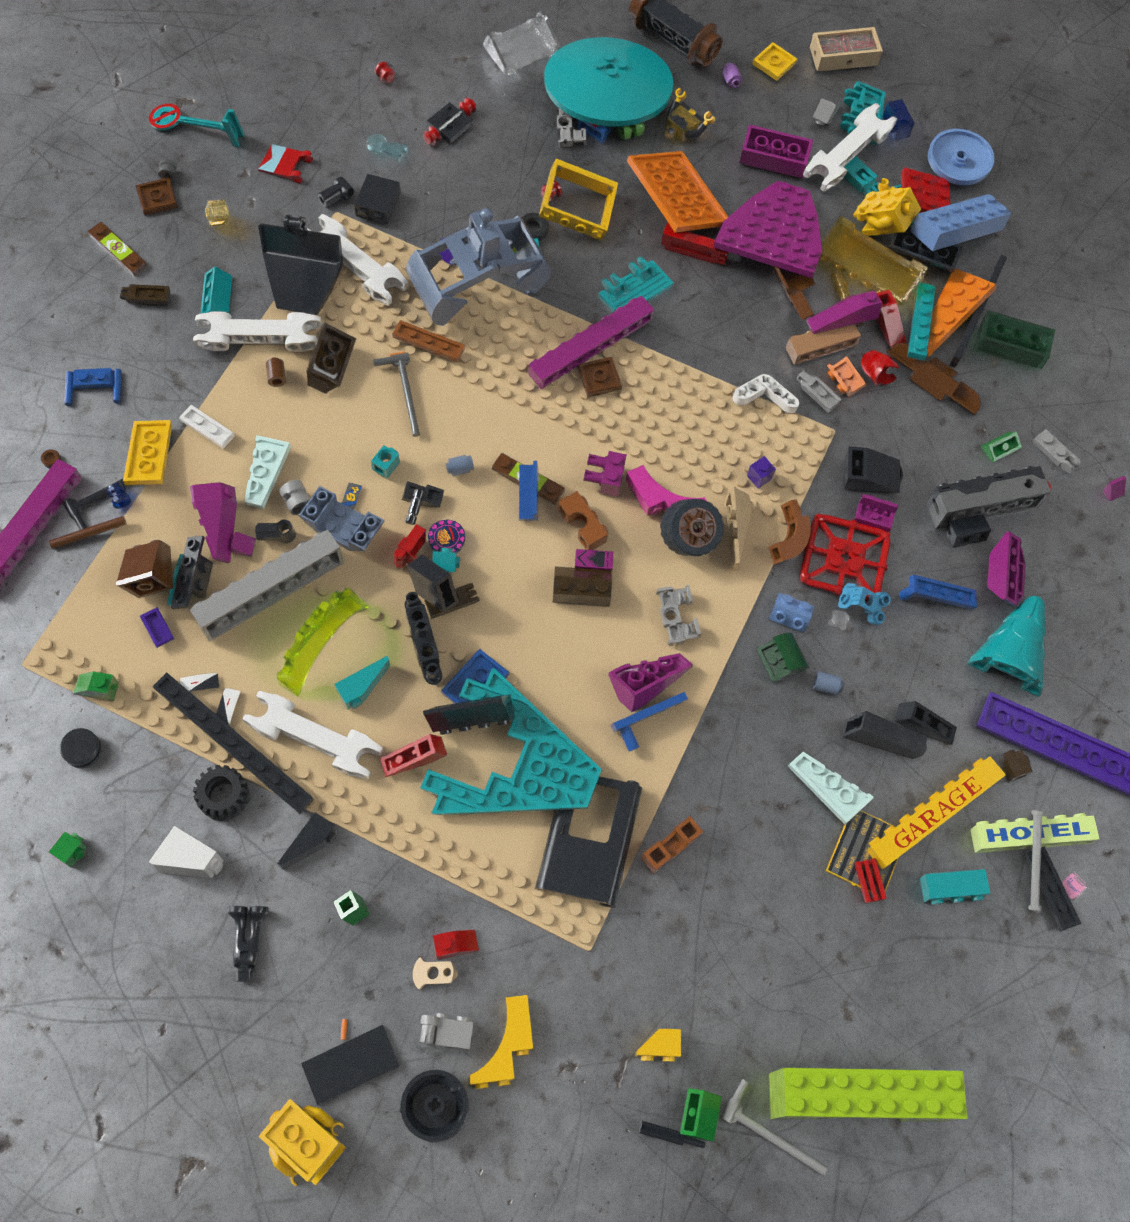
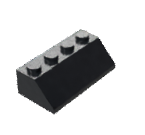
M908 227L905 232L894 233L888 249L949 272H954L963 248L962 246L955 244L932 251L910 231L911 227Z
M511 694L435 706L423 710L424 717L432 732H440V735L452 733L451 729L459 728V732L471 730L470 726L478 725V729L490 727V723L497 722L498 725H505L510 723L509 720L515 718Z

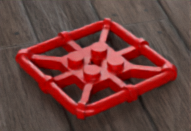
M820 513L814 515L810 526V537L804 548L805 553L800 570V581L808 586L833 592L835 595L840 596L844 588V577L856 580L860 587H865L874 593L881 592L884 574L888 569L887 559L891 544V534L880 528L857 523L853 519L849 521ZM825 522L849 528L847 539L835 537ZM818 526L829 540L828 549L814 545ZM854 530L879 536L866 544L852 541ZM883 542L879 563L865 560L866 551ZM812 553L826 557L824 566L808 573ZM841 555H847L850 559L847 562L843 561L844 558ZM863 567L877 570L874 590L870 588L862 576ZM825 572L839 575L837 585L817 581L813 578ZM870 595L865 597V601L869 600Z

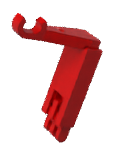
M668 222L665 226L661 245L665 246V250L722 265L726 264L729 253L713 247L714 239L686 231L674 232Z

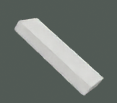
M192 405L179 417L181 422L222 449L235 437L232 431Z

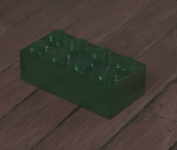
M987 310L980 323L974 349L1042 369L1050 358L1055 329Z

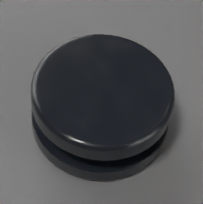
M77 728L69 731L62 738L59 749L62 758L69 765L75 768H87L99 759L102 745L92 731L85 728Z

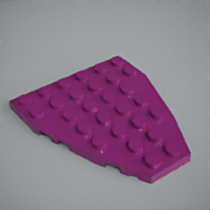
M777 181L752 196L724 220L713 247L812 278L822 253L818 215L810 190L793 186L786 182Z

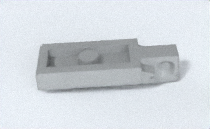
M804 370L798 374L796 380L801 384L802 389L827 413L841 403V398L817 376L810 377Z

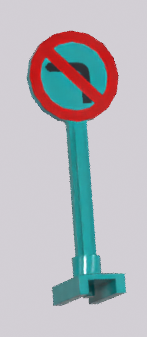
M174 104L159 105L149 115L150 125L159 131L172 129L178 123L218 129L227 133L232 146L235 147L240 145L238 138L245 136L237 115L232 109L227 110L221 122L182 116L181 110Z

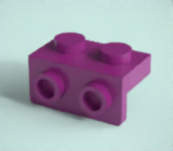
M863 494L858 503L854 520L858 523L890 532L898 504Z

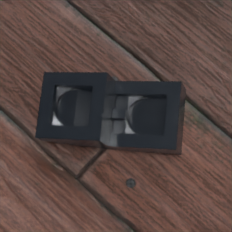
M409 481L406 482L401 500L411 503V500L414 498V490L421 489L425 491L424 497L421 499V505L440 508L444 494L443 489L428 484L424 487Z

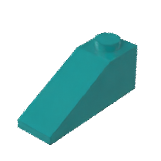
M388 656L334 684L347 710L361 706L363 701L367 699L391 666Z

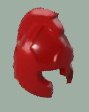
M874 349L865 353L861 360L863 371L876 386L879 384L887 385L897 379L893 373H886L890 367L900 368L889 355Z

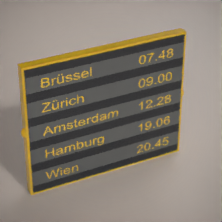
M860 810L844 825L826 872L851 883L853 886L861 888L854 863L873 859L866 851L871 847L868 843L877 836L880 839L886 835L884 831L892 825ZM898 858L883 870L878 866L885 892ZM869 865V866H870L871 873H872L873 881H874V884H875V888H876V891H877V895L879 896V893H878V890H877V886H876V882H875V879H874V875H873V872H872V868H871V865ZM861 866L868 892L871 893L865 868Z

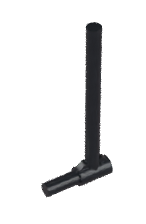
M123 479L79 501L72 498L65 499L63 505L79 530L87 528L80 516L81 508L126 485Z

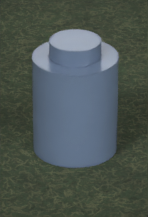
M817 671L813 690L837 695L838 692H842L844 681H841L840 676Z

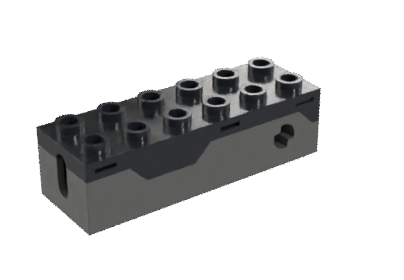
M1028 466L1022 470L1016 471L1012 469L1006 473H993L987 477L977 476L971 480H958L952 484L942 483L936 487L926 504L935 528L938 529L948 527V522L951 520L984 514L987 519L1036 509L1050 494L1051 484L1046 480L1041 466Z

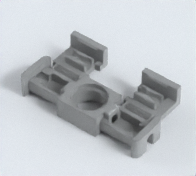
M557 107V110H559V115H557L558 134H560V140H558L559 147L573 146V141L574 143L584 142V146H586V129L581 128V130L577 131L572 129V116ZM563 122L569 123L567 126L561 125Z
M686 585V588L676 590L673 587L657 589L656 595L660 596L662 605L660 615L663 627L667 628L670 639L667 643L668 646H674L675 643L682 645L685 639L700 638L701 632L697 618H694L691 624L685 625V622L681 624L678 606L682 603L690 605L693 602L689 585ZM668 612H672L675 614L676 618L674 620H668L665 617V614Z

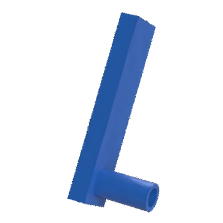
M918 575L910 576V586L899 592V597L903 601L917 596L971 610L977 608L976 590Z
M680 693L614 722L611 725L613 733L620 732L629 752L639 748L630 726L684 703L688 699L686 693Z

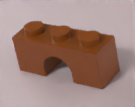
M576 491L558 501V511L567 524L575 520L585 523L586 526L578 532V540L585 550H594L607 542L608 530L604 524H600L596 512L588 507V502L584 496H581Z
M689 816L675 827L666 838L660 842L658 841L642 854L641 860L654 875L699 839L703 831L692 817Z

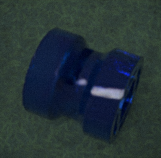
M118 482L107 487L106 492L109 498H111L114 508L121 509L131 503V498L126 493L123 483Z

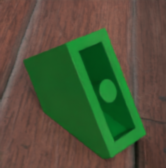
M95 671L80 674L73 694L114 701L119 682L112 674Z

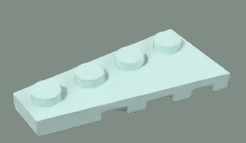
M256 435V448L253 450L254 459L250 467L251 476L250 480H248L244 502L248 506L264 509L292 446L289 442Z
M802 752L788 765L844 824L848 823L874 798L869 793L866 794L861 791L855 784H850L841 778L842 776L838 773L825 768V765L805 752Z

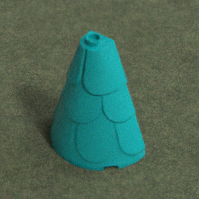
M1039 596L1027 597L1003 620V624L970 657L967 665L986 672L991 666L1025 681L1021 689L1040 697L1044 688V637L1046 636L1045 603Z

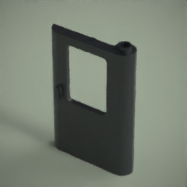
M599 777L597 785L619 790L609 840L606 843L569 835L574 809L554 810L535 889L592 900L598 905L615 908L642 787L633 780L624 782Z

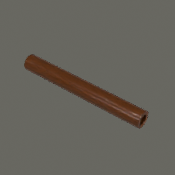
M124 516L49 540V544L52 549L127 525Z

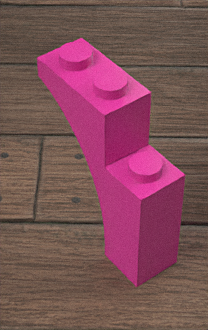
M644 465L627 472L626 482L646 516L650 514L655 515L661 512L662 509L666 511L671 504L679 500L704 499L707 501L705 497H683L666 490L650 476Z

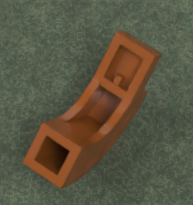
M797 499L790 500L781 505L787 523V535L784 541L768 547L774 565L799 555L808 543L810 519L808 515L802 516Z

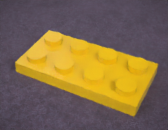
M171 420L134 421L123 478L125 485L163 484L172 430Z

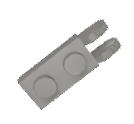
M1047 429L1032 441L1051 461L1067 473L1071 474L1075 470L1074 467H1079L1082 464L1080 458L1072 454Z

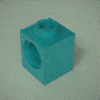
M385 445L381 447L371 460L372 470L386 479L389 478L400 464L399 453L394 448H388Z

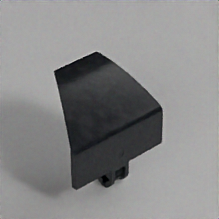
M287 214L283 222L284 227L260 223L258 229L262 254L276 308L318 315L331 294L343 265L341 237L334 234L309 231L306 218L302 216L296 218Z

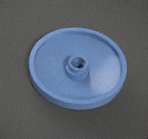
M949 129L939 133L932 140L928 149V162L932 170L939 177H943L953 184H976L989 175L994 165V153L989 143L980 135L965 129Z

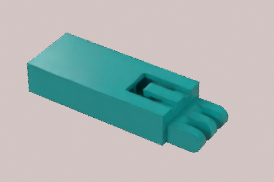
M857 156L844 166L847 170L844 178L860 193L862 192L866 196L872 191L879 192L878 182L876 181L878 176Z

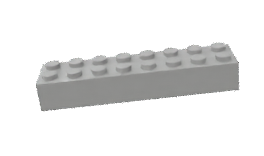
M329 530L319 532L309 541L301 542L295 549L282 553L276 560L269 561L262 568L249 572L243 579L230 583L222 591H216L210 598L197 602L190 611L210 642L342 565L344 561L340 546Z

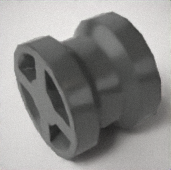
M169 159L161 160L158 176L161 179L169 177L170 181H173L176 177V163Z

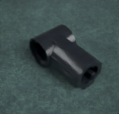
M338 177L331 187L318 193V198L324 207H328L340 199L348 200L354 194V189L344 177Z
M285 519L277 523H257L255 528L257 541L281 540L284 543H290L296 538V532L292 523Z

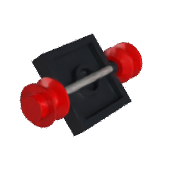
M465 98L464 102L459 103V109L449 102L427 120L429 131L425 130L423 132L424 141L434 146L436 141L441 140L442 136L449 143H452L473 126V120L470 116L471 112H476L474 100Z

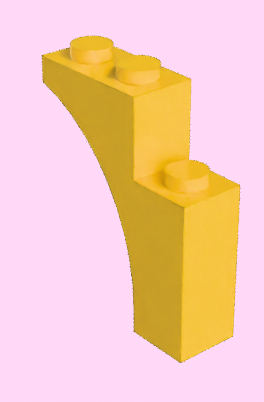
M527 995L506 997L507 1024L503 1040L491 1060L484 1067L470 1075V1085H475V1089L489 1088V1083H497V1086L510 1085V1081L514 1080L512 1053H516V1056L529 1055V1051H533Z

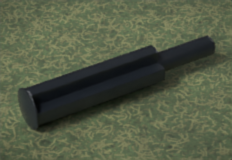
M643 1120L639 1126V1134L679 1145L686 1143L700 1148H705L706 1145L705 1141L680 1134V1131Z

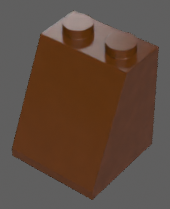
M152 540L150 543L135 545L133 548L125 550L117 578V586L137 598L173 589L171 547L161 540Z

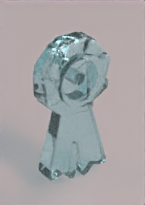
M378 133L370 135L366 142L369 151L376 154L385 152L397 161L402 157L403 153H406L407 144L387 142L385 137Z

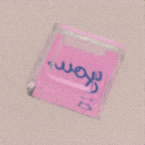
M1074 871L1061 881L1072 901L1089 887Z

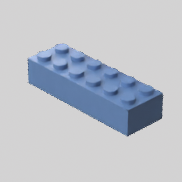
M987 194L919 213L910 231L928 248L935 251L1003 230L1011 212L995 200L992 195Z

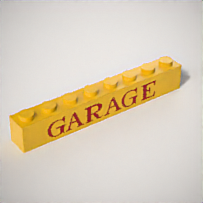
M990 756L985 760L981 757L972 764L974 768L971 771L965 769L958 775L960 778L958 781L954 782L952 779L943 786L945 790L942 793L936 791L929 797V803L925 805L922 802L914 808L915 813L910 816L907 813L898 820L901 823L897 827L894 825L890 826L884 831L886 834L880 839L877 836L868 844L871 847L866 851L873 859L876 858L878 866L883 870L1003 778L1006 774Z

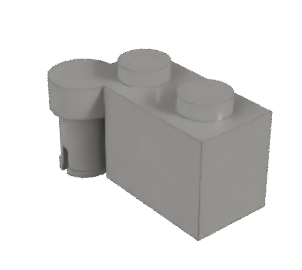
M436 1013V1016L422 1015L420 1023L422 1030L419 1043L425 1044L426 1037L428 1036L427 1045L470 1051L474 1022H470V1018L457 1016V1020L448 1019L449 1015Z

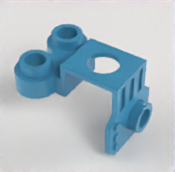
M847 583L843 588L838 605L840 609H849L852 605L860 606L865 609L864 613L868 614L867 619L870 624L880 625L885 620V614L881 611V607L888 606L891 602V597L886 592L874 593L865 587H857L855 583ZM867 595H870L869 600H868V603H867V605H866V604H865V597H866Z

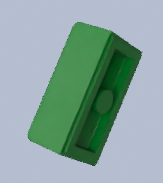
M1017 431L1007 432L981 445L989 459L995 462L1021 449L1022 445Z

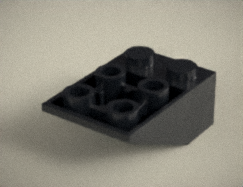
M849 446L845 456L844 489L900 493V460L869 448Z

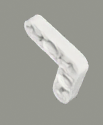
M762 374L735 389L732 397L736 404L746 405L765 394L787 413H795L799 406V400L767 374Z

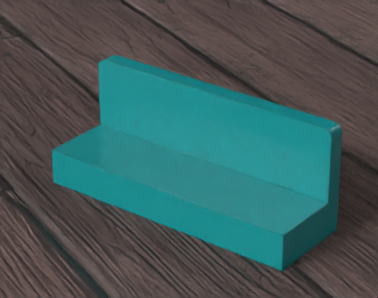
M216 266L205 273L200 314L209 312L229 313L232 287L231 274Z

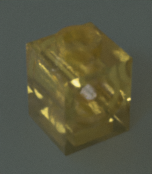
M225 199L207 202L205 213L209 226L227 224L230 213Z

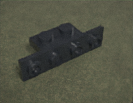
M203 535L187 537L171 604L172 609L188 608L192 594L198 598L206 597L213 562L201 555L205 539Z

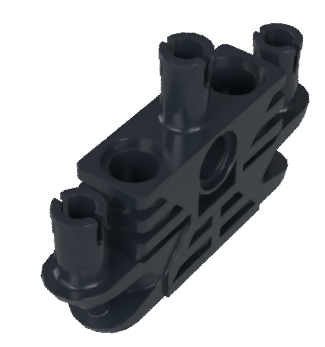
M409 592L406 595L404 606L419 667H421L426 682L436 685L442 680V672L439 665V653L427 611L416 592Z

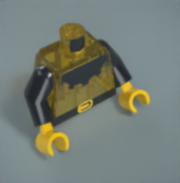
M678 88L676 90L677 98L673 100L666 116L667 130L664 134L669 140L675 136L681 142L697 139L708 128V124L711 125L715 122V117H711L712 114L708 111L704 114L703 119L684 102L680 103L681 100L686 98L687 94L684 91L683 95L679 96L681 88Z

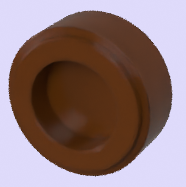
M53 449L46 450L41 455V462L48 469L52 467L57 459L62 460L59 453Z

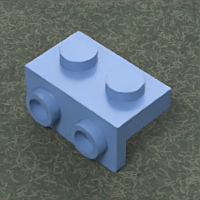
M779 593L769 619L804 633L811 620L815 606L794 599L789 595Z

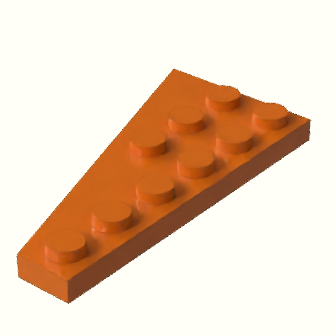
M957 268L954 269L932 310L927 357L996 290L995 283Z

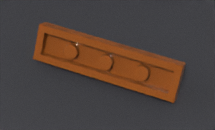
M402 320L399 321L392 333L395 339L457 363L465 350L464 344Z

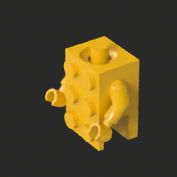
M882 178L881 183H878L879 192L872 191L868 193L853 214L854 218L857 217L858 221H867V224L861 231L864 236L905 232L921 210L911 187L898 189L893 186L890 187L888 179Z
M291 1099L287 1101L281 1110H276L271 1115L270 1123L259 1135L270 1147L269 1155L274 1167L286 1177L289 1176L294 1186L298 1185L293 1180L297 1174L302 1176L307 1182H312L317 1186L347 1148L335 1137L338 1134L333 1131L336 1125H340L344 1129V1125L340 1121L334 1120L332 1116L321 1108L310 1105L301 1107Z

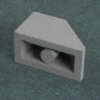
M821 98L813 115L816 118L815 122L823 126L825 123L830 124L841 106Z

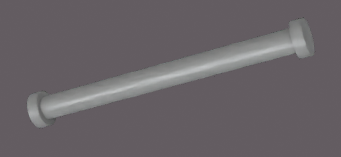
M1031 810V814H1033L1031 905H1028V909L1041 911L1039 900L1042 815H1044V811Z

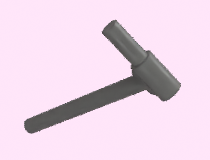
M409 353L373 359L374 367L388 364L399 367L413 437H418L420 432L405 366L410 362Z

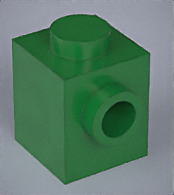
M64 831L49 853L71 868L76 861L83 857L87 847L82 843L84 840L82 837L74 832L70 835Z
M352 890L334 901L341 919L352 926L370 915L363 898Z

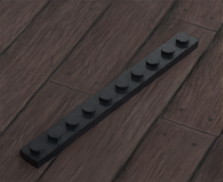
M166 672L152 686L154 690L299 815L314 800L311 795L170 674Z

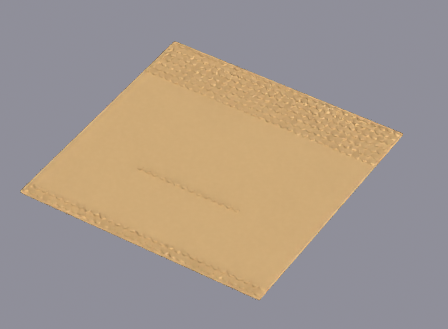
M336 212L331 218L345 227L348 232L346 238L382 267L387 262L393 264L406 278L409 288L406 291H402L397 287L388 288L387 291L392 296L393 303L389 306L368 295L362 286L365 281L345 265H342L331 294L316 316L321 317L322 324L325 322L357 339L341 386L332 389L327 394L307 385L306 370L313 350L292 352L285 348V344H243L198 409L232 431L235 437L222 449L189 426H186L168 452L163 484L145 485L124 516L127 525L116 528L25 658L22 666L71 692H74L80 674L95 671L114 675L119 682L114 701L86 696L81 697L216 765H220L222 768L224 765H228L230 769L233 767L238 773L240 772L244 779L275 794L152 687L166 672L179 683L181 678L218 673V688L190 692L216 714L225 688L240 691L229 726L314 798L305 810L313 814L316 812L329 822L585 951H590L611 908L598 905L592 900L535 889L554 810L435 816L431 812L438 796L420 789L428 769L485 790L492 772L511 778L525 745L524 742L507 735L513 719L509 720L510 723L505 725H498L497 722L490 723V727L478 729V725L470 726L471 730L459 732V728L451 729L452 733L440 735V732H432L424 717L423 710L435 706L453 704L452 701L441 693V690L471 657L481 649L510 672L506 678L508 682L602 769L600 777L624 782L628 780L638 782L639 786L642 787V792L620 885L621 888L774 564L768 547L782 542L786 538L787 523L781 505L790 500L797 499L798 505L801 507L835 435V430L796 412L787 413L777 404L761 397L754 399L746 405H738L732 399L735 389L738 387L627 338L621 339L586 361L590 362L612 357L622 390L587 397L578 368L573 369L541 390L528 375L530 363L544 356L547 351L554 350L562 342H567L576 333L583 332L592 323L487 278L452 296L465 299L468 303L444 326L436 325L432 321L406 272L407 262L416 249H423ZM442 259L430 270L440 290L464 279L458 265H450ZM273 301L261 320H287V315L294 311L277 309L275 301ZM402 320L464 344L465 350L457 363L395 339L392 333L399 321ZM320 328L309 330L305 334L316 336ZM409 353L410 362L405 366L420 432L418 437H413L399 367L392 364L374 367L373 359L390 357V354ZM273 357L284 361L286 383L280 387H273L268 384L266 362ZM256 435L289 442L292 446L264 509L248 506L244 502L248 480H250L251 476L250 467L254 459L253 450L256 448ZM383 445L388 448H394L399 453L400 464L388 479L373 471L371 466V460ZM609 451L627 454L618 497L600 493L601 486L597 483L583 481L586 469L599 473L604 472L603 468L587 465L589 453L602 457L608 456ZM501 453L506 454L523 465H533V461H537L538 473L565 487L558 501L578 491L581 496L586 498L588 507L596 512L600 524L606 526L608 530L607 542L594 550L614 552L612 592L609 607L552 603L555 566L575 568L576 549H585L578 540V532L586 525L580 520L567 524L558 511V501L554 505L538 496V521H519V485L492 470V465ZM461 455H471L474 470H470V473L454 477L452 474H448L446 469L448 459ZM765 456L776 468L772 480L758 489L747 477V473L751 464ZM644 465L650 476L666 490L683 497H705L707 502H711L717 507L723 517L724 533L721 542L710 553L702 556H683L671 551L665 545L663 537H661L660 524L665 511L662 509L661 512L655 515L650 514L646 516L626 482L627 472ZM300 480L310 498L317 488L321 486L335 493L337 501L342 503L349 482L362 485L354 510L363 515H366L369 511L385 521L366 550L349 551L340 546L344 561L342 565L209 642L190 609L197 602L210 598L216 591H222L230 583L243 579L249 572L262 568L265 563L276 560L282 553L295 549L301 542H307L317 534L299 515H292L286 502L280 494V488L289 481ZM407 481L424 487L428 484L444 490L440 508L421 505L419 514L416 516L415 525L417 524L426 529V542L416 554V557L424 555L432 561L433 551H441L444 547L455 549L453 552H457V557H460V568H456V572H449L454 588L473 583L474 588L472 590H476L477 595L475 596H478L480 599L475 604L431 619L424 602L425 599L418 595L422 604L425 605L439 653L442 680L436 685L428 684L423 677L409 630L404 603L406 595L409 592L416 591L407 563L402 569H397L394 565L393 555L395 550L398 549V544L404 537L408 536L415 526L405 523L406 516L409 515L410 502L401 499ZM222 482L235 487L237 508L234 533L239 532L256 538L255 528L257 523H277L284 519L292 523L296 532V538L290 543H284L281 540L257 541L256 539L252 557L232 553L230 563L214 560L206 539H204L201 555L213 562L206 597L198 598L192 594L188 608L172 609L171 605L167 604L170 590L137 598L117 586V578L125 550L133 548L135 545L150 543L152 540L163 541L171 547L173 576L179 555L184 554L187 537L207 536L204 526H200L198 521L201 519L199 512L192 505L190 486ZM730 487H736L749 494L750 501H753L754 511L750 516L741 561L737 571H733L724 505ZM450 520L453 521V523L448 524L447 521ZM455 523H458L460 527H455ZM434 524H436V525H437V528L432 529V526H434ZM449 527L451 528V530H452V532H453L454 542L452 541V535H451V532H450V530H449ZM445 529L450 539L447 541V544L442 545L437 540L438 532ZM434 545L438 546V550H436L435 548H433V546H434ZM686 585H689L693 602L690 605L682 603L678 606L681 624L684 622L685 625L691 624V621L697 618L701 632L700 638L685 639L682 645L675 643L674 646H668L667 643L670 639L667 628L663 627L660 615L662 605L660 596L656 595L657 589L673 587L676 590L686 588ZM158 607L175 638L156 648L140 618V615ZM668 612L665 614V617L668 620H674L676 618L675 614L672 612ZM678 653L693 664L691 669L648 704L633 712L618 700L608 676L610 671L624 664L630 663L632 666L640 664L644 660H647V662L657 661L659 657ZM388 656L391 666L367 699L363 701L361 706L347 710L334 684ZM258 691L277 694L290 700L295 704L292 710L293 713L347 737L350 730H356L367 735L371 740L383 747L384 751L381 756L365 753L358 760L359 765L370 771L371 776L369 780L349 776L332 767L335 758L280 733L276 741L260 735L253 728L245 724L242 720L245 714L253 717H262L268 711V706L261 703L256 697ZM680 693H686L688 699L684 703L630 726L639 748L629 752L620 732L613 733L611 725L614 722ZM428 734L442 737L447 756L430 764L385 777L380 760L381 757ZM596 785L588 809H574L569 835L606 843L609 840L619 790Z

